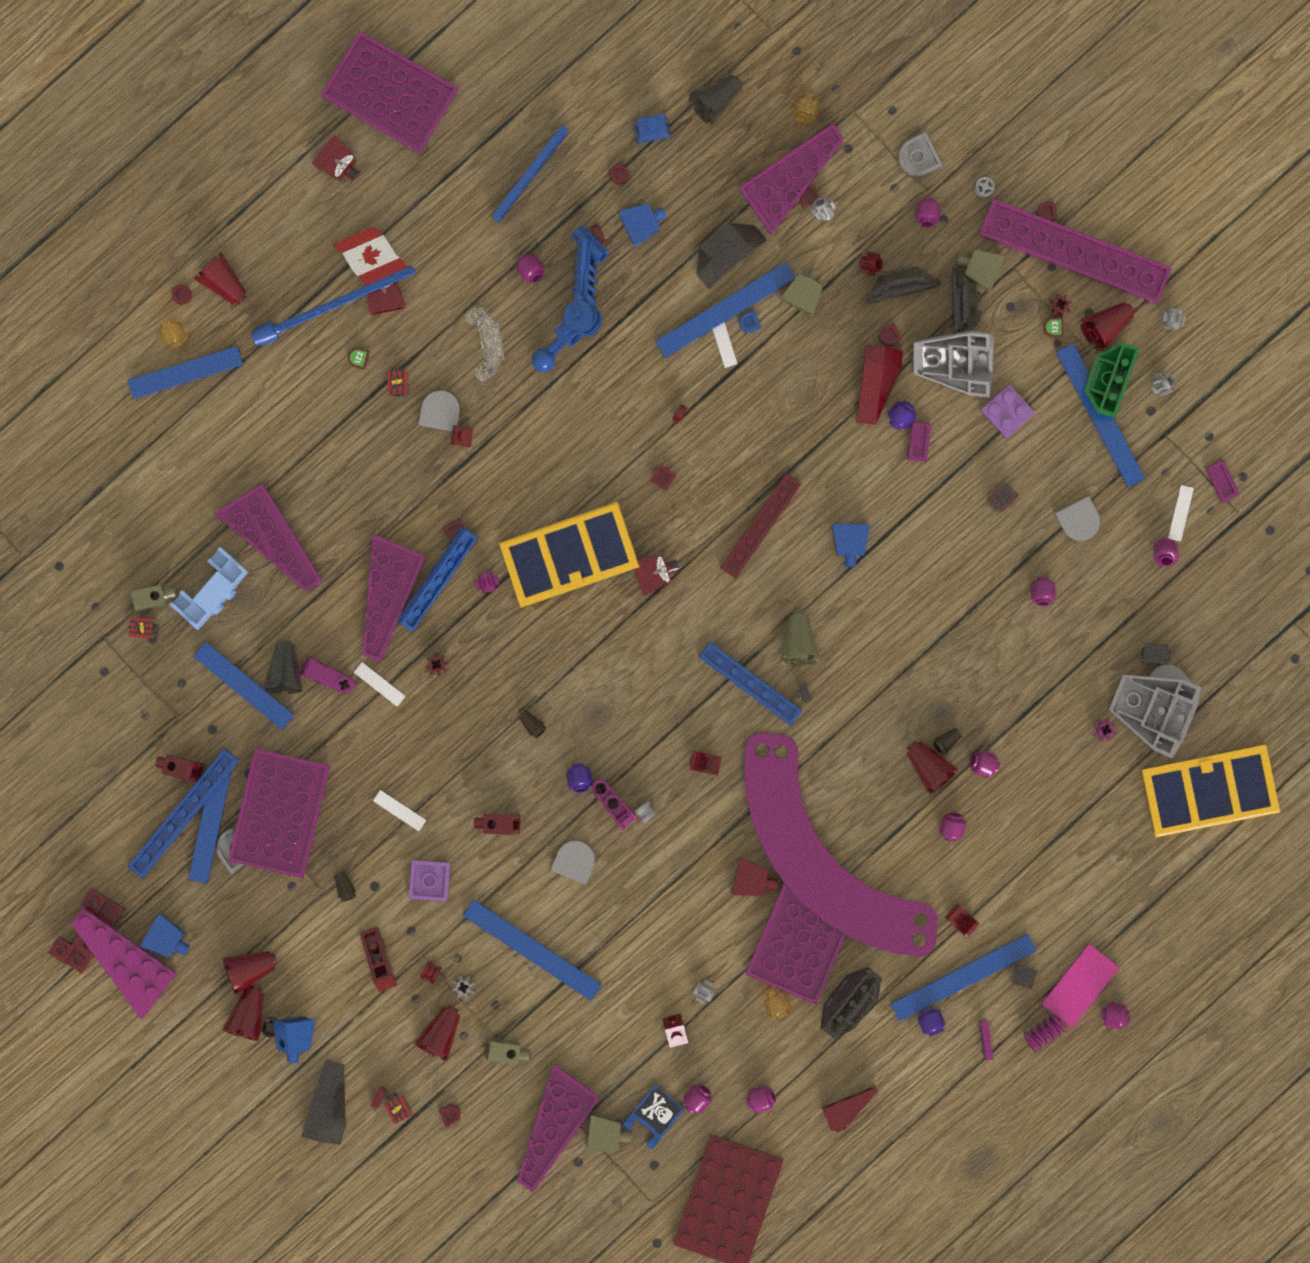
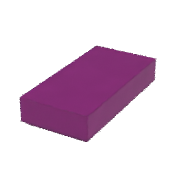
M911 423L908 460L927 462L931 423Z
M1224 460L1205 468L1221 503L1239 495Z
M987 1019L979 1021L983 1056L986 1060H993L989 1023Z

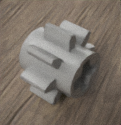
M820 197L814 201L813 206L815 208L811 209L817 220L827 221L834 216L833 210L836 209V206L829 197L827 199Z
M1168 308V312H1164L1161 322L1165 323V328L1179 330V326L1183 327L1186 316H1182L1183 311Z
M1165 371L1153 375L1154 380L1151 381V388L1154 393H1160L1163 396L1173 392L1172 387L1175 386V381L1171 374H1165Z
M460 975L459 982L453 981L456 988H453L452 991L459 993L457 998L464 995L468 999L469 992L474 994L475 991L471 987L476 983L469 981L470 976L467 979H463V976ZM461 982L469 986L466 992L463 989H459L462 984Z
M706 979L703 983L698 981L692 993L696 995L695 1000L704 1004L705 1000L710 1002L716 989L712 988L713 983Z

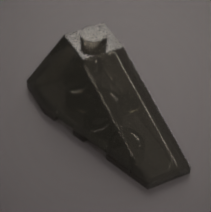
M326 1059L301 1136L318 1142L340 1145L346 1128L344 1064Z

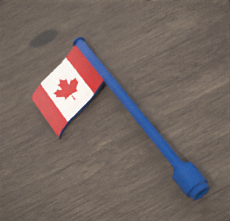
M371 227L333 244L343 254L353 272L366 286L281 323L274 324L270 321L260 325L251 332L252 338L257 346L268 344L279 339V334L286 329L408 276H414L415 269L411 265L407 266L395 254L385 236L377 228Z

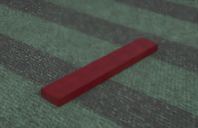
M787 474L784 475L720 567L722 570L735 579L801 486L799 482Z

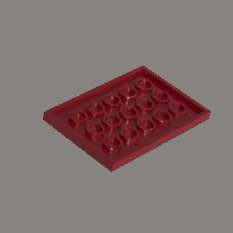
M710 1134L673 1245L724 1263H749L784 1159Z

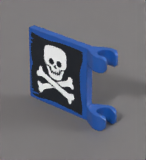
M654 1085L624 1121L623 1126L626 1129H630L635 1121L638 1120L654 1134L646 1144L650 1149H653L685 1109L658 1086Z

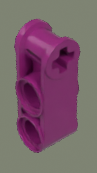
M307 656L299 674L345 694L353 692L355 681L351 677ZM348 680L350 687L343 690L344 686L341 684Z
M605 780L595 781L592 786L593 794L624 831L630 822L638 819L637 816L625 805ZM598 783H603L606 786L605 793H597L595 786ZM610 798L618 800L617 808L612 809L608 807L607 802Z

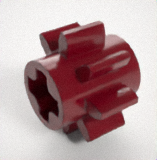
M867 251L866 256L862 255L859 260V267L862 273L875 276V271L879 272L883 266L880 254H875V252Z
M1056 293L1055 300L1052 298L1048 300L1052 305L1047 309H1052L1054 312L1053 316L1060 314L1062 318L1064 311L1068 313L1071 311L1068 305L1072 301L1066 300V294L1063 297H1059V294ZM1058 301H1059L1060 304H1063V305H1064V306L1061 308V310H1060V307H1056V306H1055V305L1058 303Z
M434 653L433 659L427 657L430 663L425 667L431 669L430 675L435 671L438 677H440L442 670L447 672L445 665H448L449 662H444L445 655L438 658L437 653ZM440 660L441 669H434L433 661Z

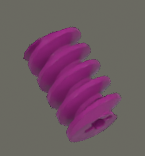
M1051 1014L1049 1015L1050 1022L1043 1019L1044 1026L1037 1023V1030L1032 1027L1030 1028L1031 1035L1027 1032L1023 1033L1025 1041L1035 1054V1048L1040 1051L1042 1050V1043L1049 1046L1048 1039L1054 1042V1035L1060 1038L1061 1030L1067 1033L1060 1020Z

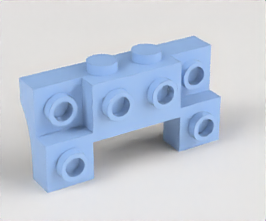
M221 547L207 561L218 571L194 598H191L186 592L181 590L180 595L174 602L169 604L197 630L202 627L210 616H213L214 613L217 615L224 608L222 604L227 599L231 600L234 597L237 585L249 573Z

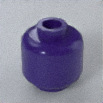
M905 400L903 402H896L888 412L889 423L896 429H907L916 418L915 407Z
M576 763L566 772L568 787L573 792L581 793L589 790L593 783L589 767L583 766V763Z
M932 1007L921 1011L922 1015L917 1020L923 1034H929L931 1037L944 1031L943 1028L946 1023L939 1009L933 1010Z

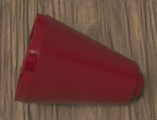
M220 252L217 254L220 258H213L198 273L200 277L196 275L194 279L232 305L235 302L239 305L246 298L244 295L246 290L224 254Z
M1123 302L1085 316L1081 319V322H1083L1080 325L1082 333L1089 343L1093 342L1096 345L1094 347L1096 350L1103 351L1134 318V309L1130 304Z
M914 741L907 747L909 751L906 754L930 795L935 793V787L942 788L955 776L954 772H958L956 766L921 741L918 743Z
M269 951L222 958L229 982L233 986L234 994L242 992L276 969L275 965L278 964L275 954H270Z
M250 986L243 991L223 1025L222 1030L224 1032L245 1037V1039L259 1041L264 993L260 992L261 988Z
M450 1005L447 1008L443 1007L418 1035L413 1044L432 1056L438 1055L441 1060L447 1061L460 1019V1015L457 1014L459 1010Z

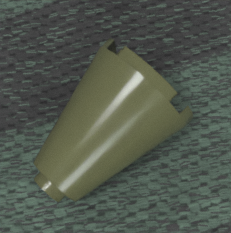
M793 612V615L789 616L781 663L787 665V661L792 662V666L812 665L814 660L818 663L819 653L809 617L804 615V612Z

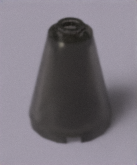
M726 76L692 91L688 95L690 103L694 102L696 107L693 109L705 123L711 122L710 125H712L741 92L742 82L737 76Z
M280 640V643H277L274 648L264 683L265 691L281 694V691H288V694L300 693L303 686L295 645L290 640Z

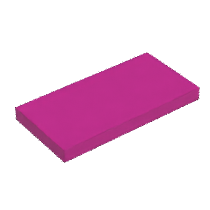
M1088 943L1041 1004L1073 1028L1119 967Z

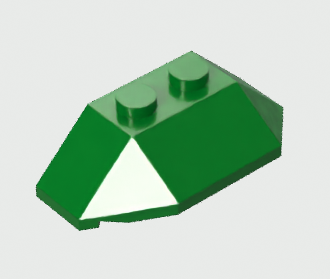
M1121 342L1096 356L1084 392L1098 413L1116 418L1140 351L1139 347Z

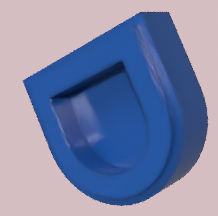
M755 311L746 313L740 318L739 326L742 331L752 333L761 329Z

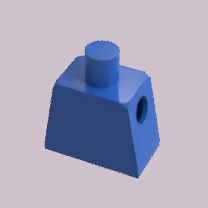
M664 114L638 118L633 124L636 144L672 137L669 120Z
M649 204L619 212V217L634 248L660 231L658 221L667 217L663 207L652 211Z
M869 524L832 525L836 556H845L844 567H856V556H864L870 528Z
M163 913L158 914L140 945L143 948L167 957H171L175 951L185 956L190 948V945L182 941L185 931Z
M299 1016L274 1020L276 1048L278 1051L287 1053V1062L298 1063L299 1052L309 1051L315 1019Z

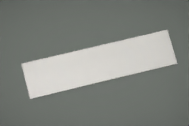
M724 322L714 328L713 332L724 367L727 368L737 365V361Z
M1183 485L1180 487L1168 539L1181 542L1194 490L1192 487Z
M363 662L355 670L354 673L397 707L405 698V695Z
M381 790L373 800V802L417 831H420L426 822L424 818Z

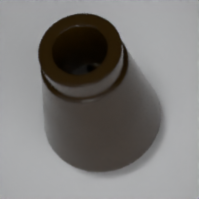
M527 710L519 716L531 737L538 738L547 729L543 721Z
M954 728L936 737L933 745L940 754L948 753L962 735L957 728Z
M342 872L335 875L338 898H341L342 902L354 899L356 897L355 892L357 891L346 873Z

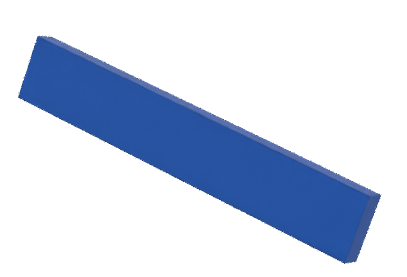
M563 125L493 213L492 218L496 222H500L568 135V130Z
M236 346L130 379L128 383L133 399H137L244 364L239 348Z
M461 527L397 622L412 632L416 629L478 539L477 536Z
M205 642L193 656L280 729L283 730L295 716L209 643Z
M710 642L699 656L700 659L790 726L802 712L799 707Z
M232 771L204 804L188 880L206 884L209 881Z

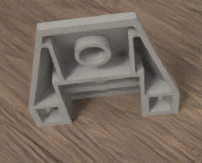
M966 331L914 341V375L970 396L990 397L994 370V337L991 332Z
M1123 675L1109 711L1154 751L1173 758L1183 742L1199 704L1202 687L1183 679Z

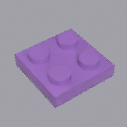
M1010 384L980 410L1005 439L1035 413Z
M412 860L409 899L448 901L451 863Z

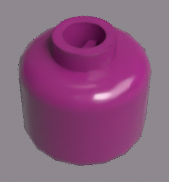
M929 197L916 204L915 219L920 226L930 228L940 221V204Z
M534 254L522 255L518 259L516 266L517 272L526 282L536 283L544 276V265Z
M1168 538L1155 542L1153 546L1154 561L1163 567L1175 564L1179 558L1177 543Z
M1038 577L1036 581L1031 583V600L1038 606L1051 605V602L1056 599L1055 583L1049 580L1048 577Z
M984 750L974 753L970 759V767L973 773L980 776L991 777L994 773L998 772L1000 767L997 756Z
M949 812L942 817L939 832L945 837L946 841L956 842V839H961L964 836L966 821L961 814Z
M1108 1003L1106 1008H1102L1101 1019L1104 1020L1106 1027L1123 1029L1124 1026H1128L1130 1011L1127 1010L1125 1005Z
M702 1084L693 1085L683 1097L685 1108L691 1113L704 1112L712 1101L711 1091Z
M762 1085L749 1090L748 1098H746L748 1108L753 1109L755 1113L772 1109L774 1103H776L773 1089Z

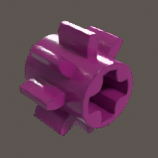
M492 571L478 575L479 580H475L478 590L482 589V593L496 591L495 585H499L497 575L493 576Z
M1109 718L1105 720V723L1098 719L1099 724L1092 726L1096 728L1093 736L1099 735L1100 741H1103L1104 737L1111 741L1110 735L1117 734L1113 731V727L1116 724H1109ZM1107 725L1106 728L1109 732L1103 735V731L1100 728Z

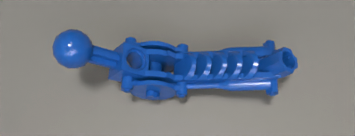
M583 225L578 227L571 236L578 243V251L575 250L578 258L577 261L574 259L577 271L575 269L573 271L576 276V280L573 279L576 288L575 290L572 288L575 300L567 305L563 315L564 321L554 330L558 337L547 349H538L532 355V365L539 372H548L553 369L555 356L566 344L573 347L583 336L593 335L601 327V313L596 307V299L593 296L594 293L597 295L594 283L597 285L595 274L598 275V271L595 265L596 262L599 264L608 257L609 251Z

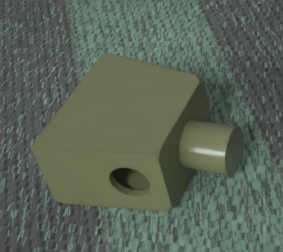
M974 250L971 258L960 254L956 265L966 268L963 275L965 279L990 293L1005 256Z
M811 268L807 276L799 273L780 300L813 317L823 285L817 282L821 272Z
M161 584L130 592L135 613L166 605L165 600L176 597L173 586L162 589ZM152 594H158L159 598L157 600H152L150 596Z
M487 1037L484 1057L488 1061L517 1065L518 1060H529L530 1049L521 1048V1045L515 1041ZM511 1049V1050H512V1053L509 1054V1055H506V1054H507V1051Z
M591 1113L587 1152L618 1151L619 1142L631 1143L632 1131L620 1130L621 1121Z

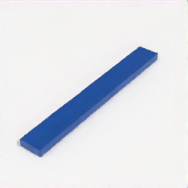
M785 262L658 339L656 344L664 357L667 358L792 282L796 277Z
M1074 343L1056 352L1127 488L1145 479L1114 418L1098 413L1084 392L1090 373Z
M224 748L130 862L128 867L141 879L148 874L240 760L228 749Z
M473 900L463 915L590 1001H592L602 986L601 983L476 900Z
M1025 934L890 1004L898 1020L901 1021L1036 952V949L1028 934Z

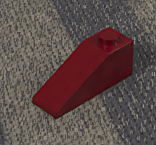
M375 927L361 932L362 944L376 988L380 992L397 986L393 968L379 928Z
M876 1086L822 1107L831 1131L840 1132L847 1128L846 1125H849L878 1092Z

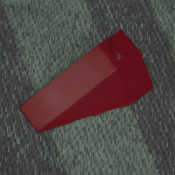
M866 344L856 423L876 425L901 371L902 350Z

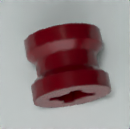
M428 961L420 978L427 979L430 984L434 985L442 967H436L432 962Z

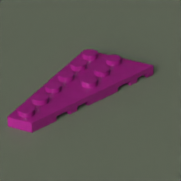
M831 124L739 187L740 192L770 235L774 233L800 196L843 142L844 138L834 124Z
M264 484L259 485L213 513L306 592L323 582Z
M374 534L372 537L362 655L381 662L397 626V620L403 612L426 556Z
M82 907L71 921L72 926L142 1020L176 976V972Z
M553 1064L517 1180L532 1192L601 1098L556 1064Z

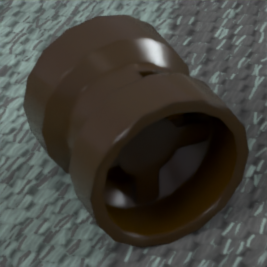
M269 1017L261 1024V1032L265 1037H275L274 1020H279L277 1017Z

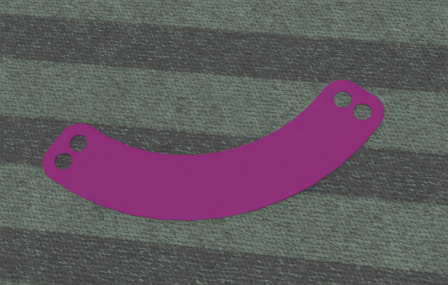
M758 733L750 737L745 745L744 777L752 822L768 859L790 891L825 923L855 940L892 953L916 957L929 954L936 944L938 918L935 910L925 903L903 900L882 893L861 882L845 870L826 850L808 819L800 793L798 747L795 741L785 735ZM760 743L766 744L769 748V753L765 757H759L755 753V747ZM778 745H784L788 749L786 758L778 759L775 757L774 749ZM917 913L926 915L927 924L924 927H917L914 924L913 918ZM921 932L925 935L926 942L923 946L918 947L912 943L914 933Z

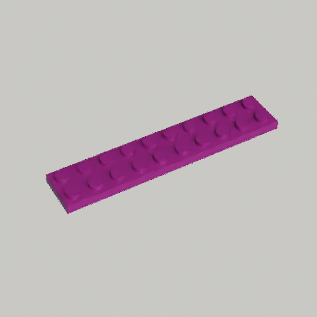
M995 199L992 200L979 234L981 237L1155 304L1159 303L1172 269L1164 264Z

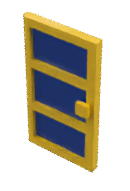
M618 501L499 542L520 608L640 567Z
M1266 745L1141 770L1155 837L1280 812Z

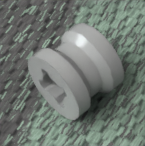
M982 177L975 184V194L980 198H988L994 191L995 184L991 178Z
M649 800L634 811L636 815L640 816L643 824L658 813L656 809L651 807Z

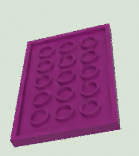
M359 31L321 93V97L420 154L459 88Z
M255 748L228 861L304 878L331 766Z
M784 883L745 975L817 1005L846 935L825 923L809 910Z

